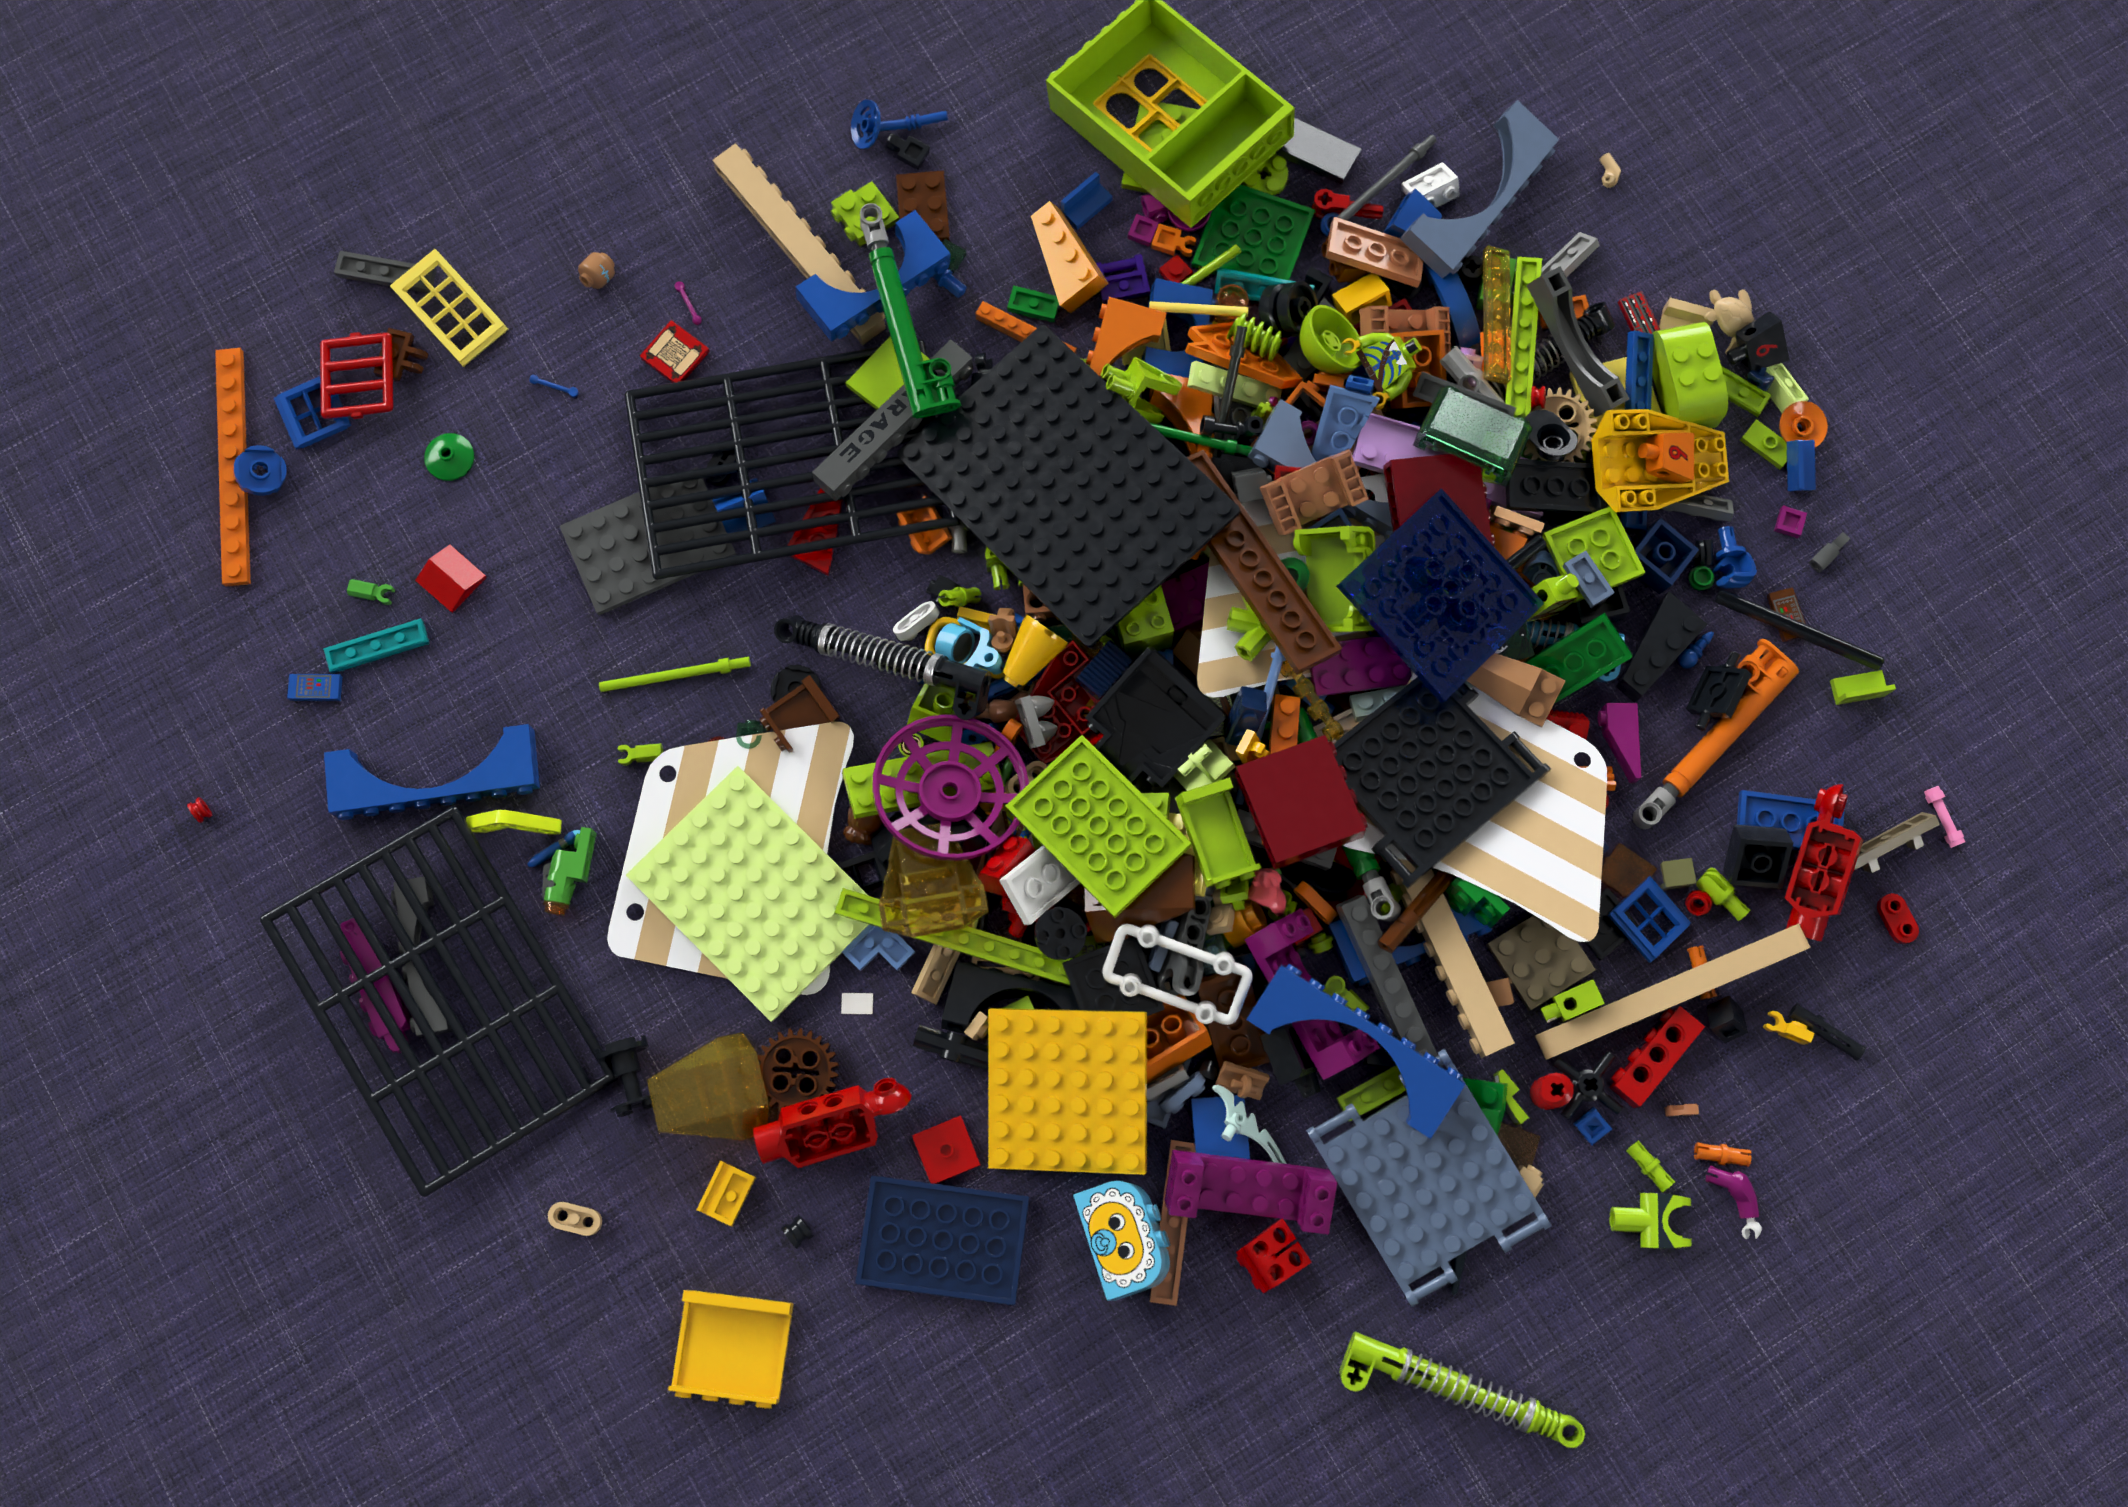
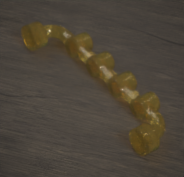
M1287 660L1283 661L1280 673L1285 678H1288L1290 675L1297 683L1292 687L1295 695L1300 697V699L1306 697L1311 703V706L1307 708L1309 715L1314 720L1321 718L1326 725L1322 729L1323 735H1326L1327 740L1330 742L1339 740L1345 735L1344 729L1331 716L1327 704L1318 697L1312 682L1305 678L1302 673L1296 675Z

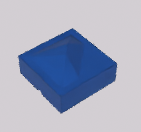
M1594 1107L1573 1123L1591 1145L1595 1144L1612 1130Z

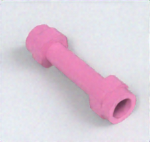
M1936 786L1924 791L1928 804H1933L1947 833V836H1944L1950 848L1965 843L1962 831H1957L1942 800L1945 795L1940 787Z

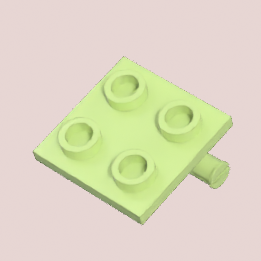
M1209 738L1194 754L1191 753L1188 756L1189 759L1177 768L1178 771L1174 777L1188 791L1222 780L1236 766Z

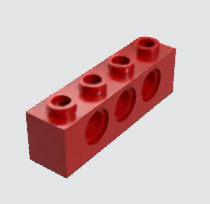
M1681 1006L1673 1009L1668 1008L1659 1019L1662 1023L1657 1029L1653 1027L1645 1035L1643 1040L1646 1043L1641 1049L1635 1048L1627 1058L1630 1061L1624 1069L1620 1067L1611 1077V1080L1614 1082L1609 1088L1633 1108L1641 1107L1705 1027ZM1667 1029L1675 1032L1676 1040L1674 1042H1670L1667 1039ZM1652 1048L1656 1049L1660 1054L1658 1062H1654L1650 1058ZM1636 1068L1640 1069L1644 1074L1642 1082H1638L1634 1078L1633 1073Z

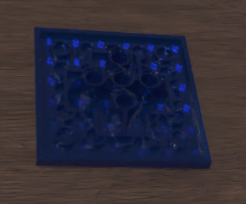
M1442 488L1337 585V588L1440 703L1446 701L1544 604Z

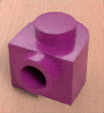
M1151 194L1141 196V205L1145 217L1159 223L1168 219L1167 207Z

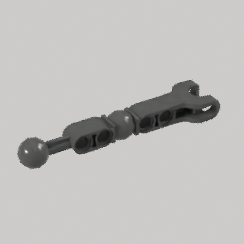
M1232 770L1223 778L1231 779L1233 788L1230 790L1231 797L1237 793L1240 787L1235 772ZM1215 885L1206 887L1204 897L1195 896L1196 913L1191 910L1176 917L1175 921L1179 925L1173 940L1200 950L1203 949L1211 913L1210 901L1213 900V897L1210 896L1216 889ZM1188 928H1189L1190 931H1191V937H1190V939H1189V937L1187 936V929H1188ZM1168 950L1160 972H1157L1155 985L1157 989L1175 996L1178 994L1183 996L1194 995L1200 988L1204 971L1203 963L1200 960ZM1168 977L1173 978L1170 990H1167L1165 987V980ZM1187 977L1190 979V987L1188 989L1183 984Z

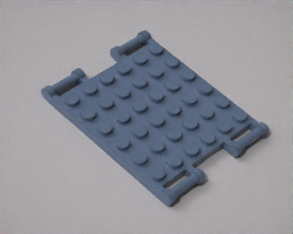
M1445 1049L1439 1051L1438 1056H1436L1440 1060L1438 1065H1445L1447 1069L1450 1066L1458 1071ZM1400 1074L1398 1077L1400 1078L1401 1082L1406 1088L1402 1075ZM1467 1085L1464 1086L1431 1139L1407 1124L1406 1119L1409 1116L1407 1095L1362 1120L1355 1106L1351 1103L1345 1107L1346 1110L1315 1128L1312 1126L1306 1130L1412 1307L1419 1303L1418 1300L1447 1283L1453 1284L1458 1281L1448 1261L1489 1237L1495 1235L1506 1253L1516 1243L1542 1228L1546 1230L1552 1226ZM1350 1119L1356 1124L1325 1143L1321 1139V1136ZM1535 1213L1538 1219L1507 1237L1504 1236L1502 1233L1503 1229L1527 1215ZM1439 1266L1442 1267L1443 1274L1412 1291L1409 1286L1410 1283Z

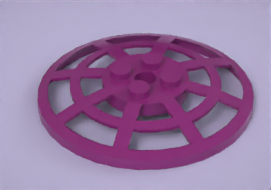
M947 714L925 717L901 728L882 748L876 760L872 780L875 807L880 819L889 832L911 850L940 860L958 861L973 859L1000 847L1020 825V822L1014 817L1012 824L1000 837L996 836L989 829L998 818L1002 805L1008 804L1019 794L1004 793L1003 781L996 765L1005 757L1010 759L1017 773L1020 792L1029 784L1026 767L1013 744L1002 733L986 723L974 718L962 720L956 715ZM952 727L951 741L935 742L920 748L912 737L913 734L928 728ZM963 728L984 735L998 745L1000 749L988 758L978 749L961 743ZM903 741L911 755L902 764L897 778L882 774L889 755ZM949 750L948 761L932 765L926 757L929 753ZM959 753L968 754L977 759L981 764L972 770L958 762ZM917 761L924 770L920 783L904 780L908 770ZM987 772L991 774L996 793L981 792L979 778ZM880 785L895 789L897 805L903 817L892 823L882 806ZM953 787L957 794L947 796L943 793V788ZM903 791L918 794L922 806L909 812L904 801ZM979 802L995 804L991 814L984 822L973 813ZM928 814L940 820L939 833L924 827L918 820ZM965 819L973 828V830L965 833L950 834L951 822ZM911 825L921 834L938 840L937 852L914 844L899 831ZM981 835L990 844L974 852L948 853L949 842L965 841Z

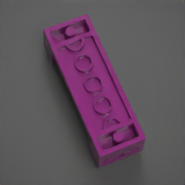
M1302 909L1277 920L1244 939L1268 983L1282 964L1287 967L1288 963L1302 971L1300 975L1307 981H1310L1312 978L1302 964L1299 954L1292 946L1296 941L1314 932L1308 917L1303 913ZM1313 1019L1292 1023L1323 1080L1356 1064L1380 1048L1374 1038L1359 1029L1343 1036L1336 1021Z
M1172 1150L1164 1202L1169 1215L1196 1218L1198 1209L1296 1220L1304 1232L1329 1234L1337 1181L1329 1169Z

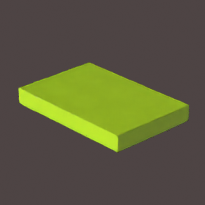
M891 336L846 382V387L876 410L904 385ZM921 352L923 361L930 360Z

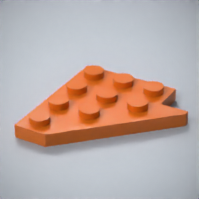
M1233 322L1190 327L1187 335L1193 343L1187 344L1185 352L1228 369L1231 359L1229 352L1231 345H1234V336L1227 339V334ZM1250 345L1245 349L1244 358L1240 360L1238 373L1280 389L1297 387L1303 380L1278 352L1270 362L1268 361L1269 353L1264 358L1260 357V349L1253 353L1251 352Z

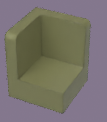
M1692 858L1664 861L1660 864L1664 883L1659 887L1663 891L1688 888L1697 883Z

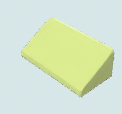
M1782 363L1766 367V372L1774 377L1773 383L1766 392L1772 395L1770 398L1781 413L1795 402L1809 400Z

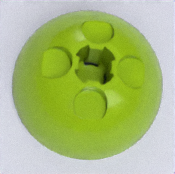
M1326 305L1313 307L1304 318L1300 329V346L1308 362L1318 370L1329 374L1347 373L1362 364L1356 353L1359 351L1358 348L1351 355H1345L1344 352L1352 350V346L1349 343L1341 345L1347 338L1356 340L1357 337H1360L1350 321L1332 307Z

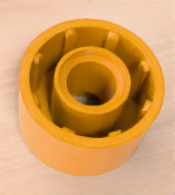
M1248 898L1245 901V909L1235 911L1232 931L1223 933L1234 948L1245 945L1244 939L1267 927V918L1262 907Z

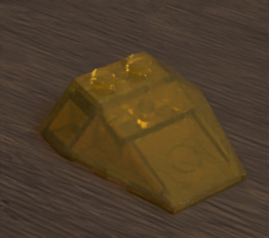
M940 823L924 826L938 833L940 831ZM914 828L899 831L914 844L937 852L938 840L927 837ZM893 836L887 874L884 878V888L879 901L883 931L908 937H918L963 929L989 912L984 885L977 877L969 860H940L927 857L911 850ZM949 842L948 853H963L958 842Z
M743 1032L718 1037L647 1079L658 1132L742 1141L754 1138V1127L768 1123L769 1103L757 1053Z

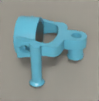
M959 617L958 622L961 626L949 623L940 631L936 639L935 653L943 654L950 661L963 664L972 653L975 643L973 633L981 635L979 644L965 665L976 668L981 667L995 675L1002 673L1003 670L1000 667L1004 668L1005 663L1001 655L991 648L993 637L987 629Z

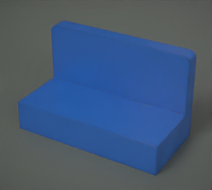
M1095 172L1061 201V211L1068 222L1078 230L1112 201L1113 196L1100 184V175Z
M1815 440L1787 441L1788 491L1816 490Z

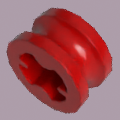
M1532 386L1531 408L1535 409L1536 406H1540L1541 409H1545L1546 387L1542 386L1540 389H1537L1536 386Z
M200 797L196 798L195 803L190 802L187 804L189 811L199 823L204 821V817L210 818L213 816L208 805Z

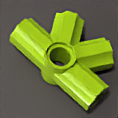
M1242 596L1247 610L1231 607L1226 627L1227 630L1245 634L1234 648L1241 658L1252 661L1272 638Z

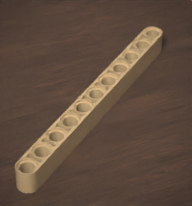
M1796 924L1537 1034L1535 1037L1547 1060L1811 947L1800 925Z

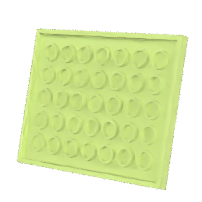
M739 766L724 778L626 874L656 907L771 1022L869 925L835 914L842 888L867 894Z

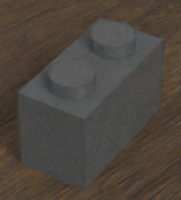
M1262 467L1231 472L1234 493L1240 503L1264 499L1259 487L1272 482V478Z

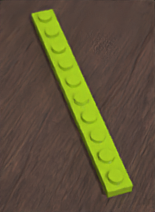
M842 888L835 910L837 915L1070 986L1062 963L1073 958L1054 960L1045 956L1037 947Z

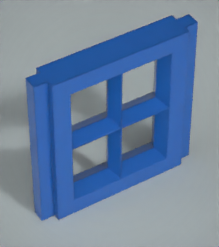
M320 376L274 397V401L296 450L303 449L352 426L348 417L333 418L334 424L322 428L316 412L321 411V406L313 408L307 394L317 388L321 389ZM303 395L309 411L296 416L290 400ZM331 395V408L343 407L339 395ZM311 415L318 431L305 436L299 420Z
M1651 876L1643 880L1608 914L1609 918L1649 963L1657 958L1691 924ZM1645 892L1658 906L1651 915L1637 902ZM1632 905L1646 918L1638 927L1624 913ZM1661 911L1675 925L1667 934L1653 920ZM1649 923L1662 937L1654 946L1641 933Z

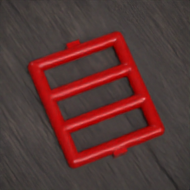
M360 332L350 333V337L325 339L320 342L321 416L324 419L351 416L353 419H360L366 414L391 412L393 410L392 335L390 333L362 335ZM382 343V356L331 362L330 349ZM382 366L383 379L331 385V372ZM383 389V403L331 408V395Z

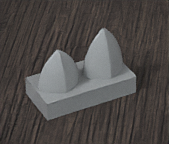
M1030 695L1014 700L1029 748L1032 749L1045 745L1055 735L1058 726L1048 721H1038V718L1045 715L1052 708L1055 700L1045 696Z

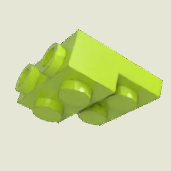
M872 181L855 192L852 190L847 191L831 202L832 210L830 212L837 223L842 222L851 242L855 240L859 247L866 244L864 233L860 227V210L864 205L873 203L881 208L885 230L894 226L899 221L898 215ZM869 216L866 218V220L875 221L876 218L873 216Z

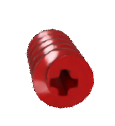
M1548 1074L1535 1080L1531 1085V1100L1537 1107L1545 1110L1562 1107L1569 1103L1573 1097V1084L1564 1074Z

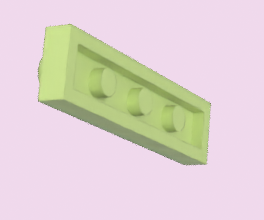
M1194 361L1191 363L1187 387L1223 397L1228 371ZM1237 374L1232 401L1257 408L1261 402L1264 404L1267 401L1269 402L1271 396L1277 397L1279 402L1282 389Z

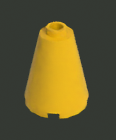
M1026 614L1002 672L1006 675L1004 680L1015 688L1018 684L1024 686L1066 647L1068 642Z

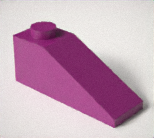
M1606 703L1601 708V711L1598 712V725L1602 726V734L1628 781L1636 783L1641 779L1637 703Z

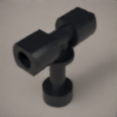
M1203 415L1200 424V435L1211 437L1213 432L1234 435V440H1237L1238 444L1250 446L1253 443V439L1257 438L1263 430V419L1258 416L1249 417L1244 422V425L1239 420L1235 425L1215 422L1213 416Z

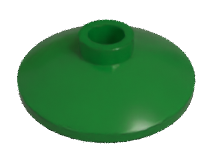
M454 433L442 434L433 439L427 446L424 455L425 465L428 471L440 480H457L466 475L474 463L473 447L461 435ZM446 451H451L448 457H443Z

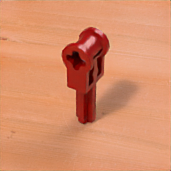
M1321 189L1315 194L1312 209H1315L1314 216L1322 220L1328 213L1340 215L1354 201H1349V195L1336 194L1329 189ZM1367 203L1353 216L1380 220L1383 216L1384 208L1382 205Z

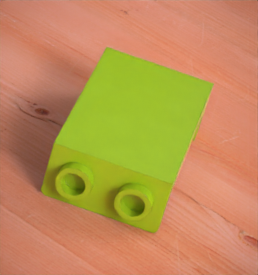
M1230 778L1182 792L1175 798L1206 887L1215 885L1216 890L1231 885L1230 880L1240 878L1241 882L1256 877L1255 872L1261 869L1260 863L1256 864L1231 797L1230 790L1233 788Z

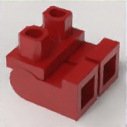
M1283 1218L1271 1224L1257 1237L1236 1251V1259L1239 1264L1246 1267L1252 1276L1251 1282L1262 1293L1276 1287L1312 1263L1299 1242L1287 1247L1277 1256L1275 1255L1296 1239ZM1277 1229L1282 1230V1232L1285 1235V1241L1283 1240ZM1292 1252H1295L1299 1255L1300 1264L1298 1263Z

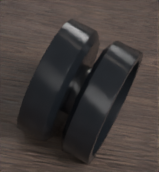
M1304 281L1269 285L1265 288L1260 297L1258 309L1260 322H1264L1263 330L1266 331L1272 326V335H1275L1279 330L1282 331L1281 339L1300 337V329L1304 318L1313 307L1318 305V300L1312 287Z

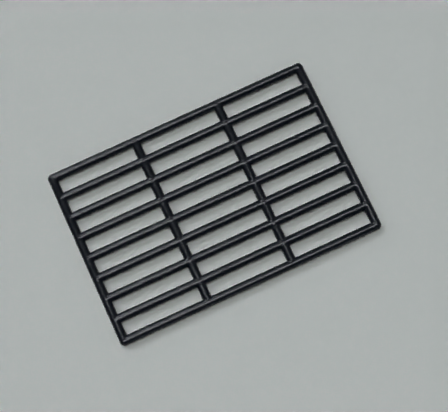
M918 340L920 351L927 356L925 342ZM879 347L625 392L627 416L654 579L659 580L953 527L961 523V520L948 508L950 517L861 533L859 520L945 505L937 496L866 509H856L855 497L925 485L915 476L853 487L846 496H841L838 499H845L847 512L757 527L756 515L835 501L825 492L754 505L753 500L748 498L752 492L761 489L764 491L814 482L812 472L750 483L748 470L826 457L834 452L844 442L842 431L859 428L870 416L840 421L838 409L868 403L858 395L836 399L834 387L846 385V382L853 374L832 377L830 365L869 359ZM818 367L821 370L822 379L740 394L734 393L733 382ZM721 384L724 387L725 396L642 411H637L635 399ZM824 389L826 401L738 416L736 404ZM727 406L729 418L640 433L639 421ZM828 411L830 423L742 438L740 426ZM938 415L930 416V420L933 421ZM727 428L731 429L732 440L645 456L643 453L642 443ZM921 430L907 432L901 443L909 442ZM832 433L834 445L752 460H746L744 448ZM731 450L735 452V463L647 478L646 465ZM899 457L883 459L880 463L876 462L869 472L904 466L905 464ZM738 472L740 485L651 500L649 488ZM742 495V498L745 499L744 507L654 523L653 510ZM746 517L748 530L658 546L656 533ZM849 522L851 535L761 550L759 539L761 537ZM750 540L751 553L661 568V555Z
M455 806L450 807L260 917V922L422 1197H426L618 1079L615 1078L610 1061L598 1062L605 1076L591 1083L544 1005V1002L556 995L560 998L594 1057L596 1058L595 1049L599 1048L600 1053L603 1051L461 812ZM450 819L454 821L499 897L487 905L483 903L438 826ZM428 832L476 910L463 919L460 917L415 839ZM403 846L407 847L452 923L451 926L439 933L391 854ZM381 859L384 861L429 937L416 946L413 944L368 866ZM358 872L405 950L403 954L392 960L344 881ZM333 886L338 890L382 965L368 974L321 896V893ZM309 900H312L358 980L346 987H343L297 909L298 906ZM502 907L506 908L552 985L539 994L490 915ZM286 913L289 915L334 994L322 1001H319L273 922ZM482 920L529 999L517 1007L513 1006L467 929ZM456 934L460 936L505 1012L504 1015L492 1022L444 941ZM434 947L482 1028L470 1035H467L420 956ZM410 961L458 1039L457 1043L445 1050L397 970ZM386 975L390 978L435 1055L423 1063L419 1062L373 984ZM362 989L365 990L411 1068L410 1071L398 1078L395 1076L350 999V996ZM338 1003L343 1007L387 1082L385 1086L375 1092L371 1090L326 1013V1010ZM532 1009H535L582 1088V1090L570 1097L565 1093L521 1019L522 1015ZM509 1023H512L559 1104L547 1111H544L497 1032V1030ZM487 1036L536 1117L522 1126L474 1047V1044ZM462 1051H465L512 1131L499 1140L496 1138L450 1058ZM439 1065L442 1066L488 1144V1147L475 1155L426 1074ZM415 1079L418 1080L465 1160L452 1169L448 1166L403 1089L405 1085ZM392 1093L441 1174L427 1184L379 1103L380 1100Z

